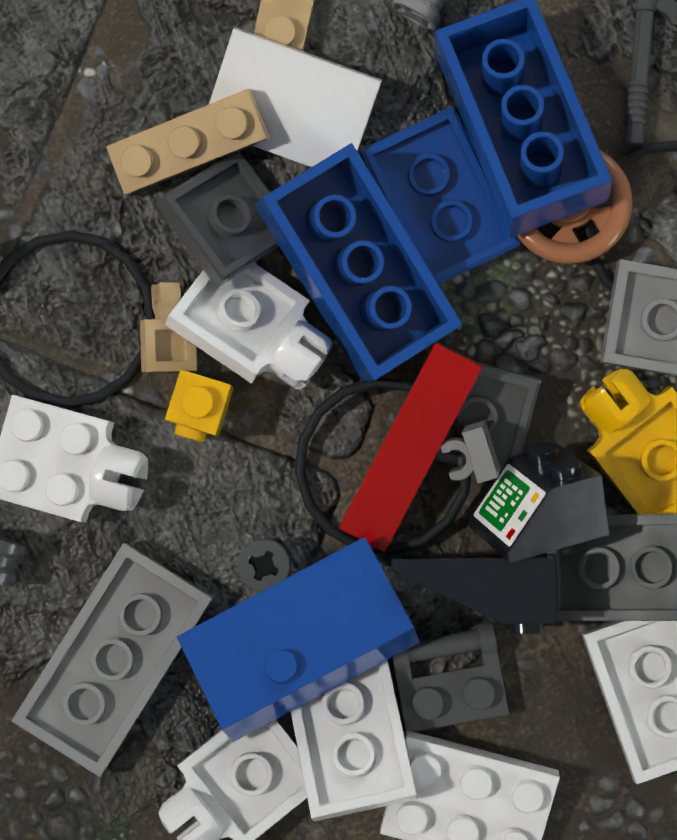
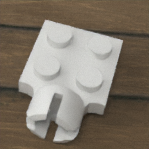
M257 264L246 269L219 288L214 285L203 270L168 315L165 322L167 327L251 384L258 375L267 372L274 374L293 388L301 390L311 381L310 378L318 371L333 344L330 337L307 323L303 316L310 300Z
M12 395L0 435V499L87 523L89 512L96 505H102L119 511H129L136 507L144 490L118 482L121 474L147 480L148 458L140 451L118 446L112 441L114 422Z
M277 720L268 723L235 742L221 729L177 764L184 774L186 782L181 790L162 804L159 810V817L163 826L171 834L195 816L197 820L176 837L177 840H220L226 837H230L233 840H255L307 798L298 747Z

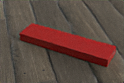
M438 342L434 344L345 514L339 529L358 539L365 537L369 545L385 553L482 370V365Z

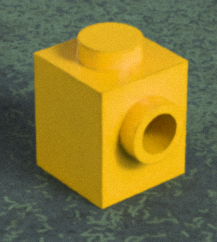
M180 369L165 420L176 424L174 434L204 443L206 434L219 437L234 388L230 384Z

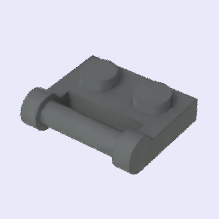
M492 621L476 624L475 630L419 640L420 643L392 657L406 731L416 732L509 714ZM480 650L483 664L412 677L410 663Z

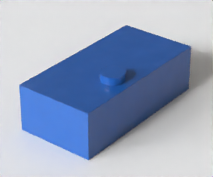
M517 0L435 31L437 60L510 238L608 201L612 178L536 0Z
M352 143L254 203L260 216L362 381H375L462 325Z
M365 537L177 636L222 731L233 742L420 643L414 626Z

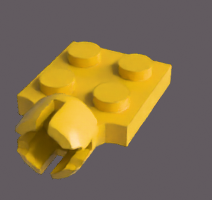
M622 368L604 377L602 382L617 403L613 401L603 387L596 389L594 386L586 392L580 401L582 410L598 429L599 435L595 444L586 451L635 514L677 513V392L673 387H666L660 393L653 395L646 390L632 371Z

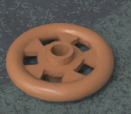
M600 150L612 178L610 190L612 206L596 208L594 206L551 222L561 228L552 239L544 236L537 228L517 235L519 240L531 252L555 263L577 264L603 255L620 240L631 218L633 199L631 187L624 171L610 156ZM592 220L599 232L593 237L579 242L573 230L583 227Z

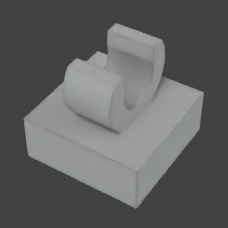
M486 420L466 425L462 432L463 438H450L442 444V453L459 450L466 457V464L464 466L450 470L449 476L451 480L465 479L473 470L477 483L499 477L501 467Z

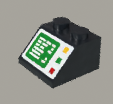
M544 442L534 444L527 449L526 453L509 457L501 469L499 477L495 478L470 515V528L509 563L609 535L602 475L556 443Z

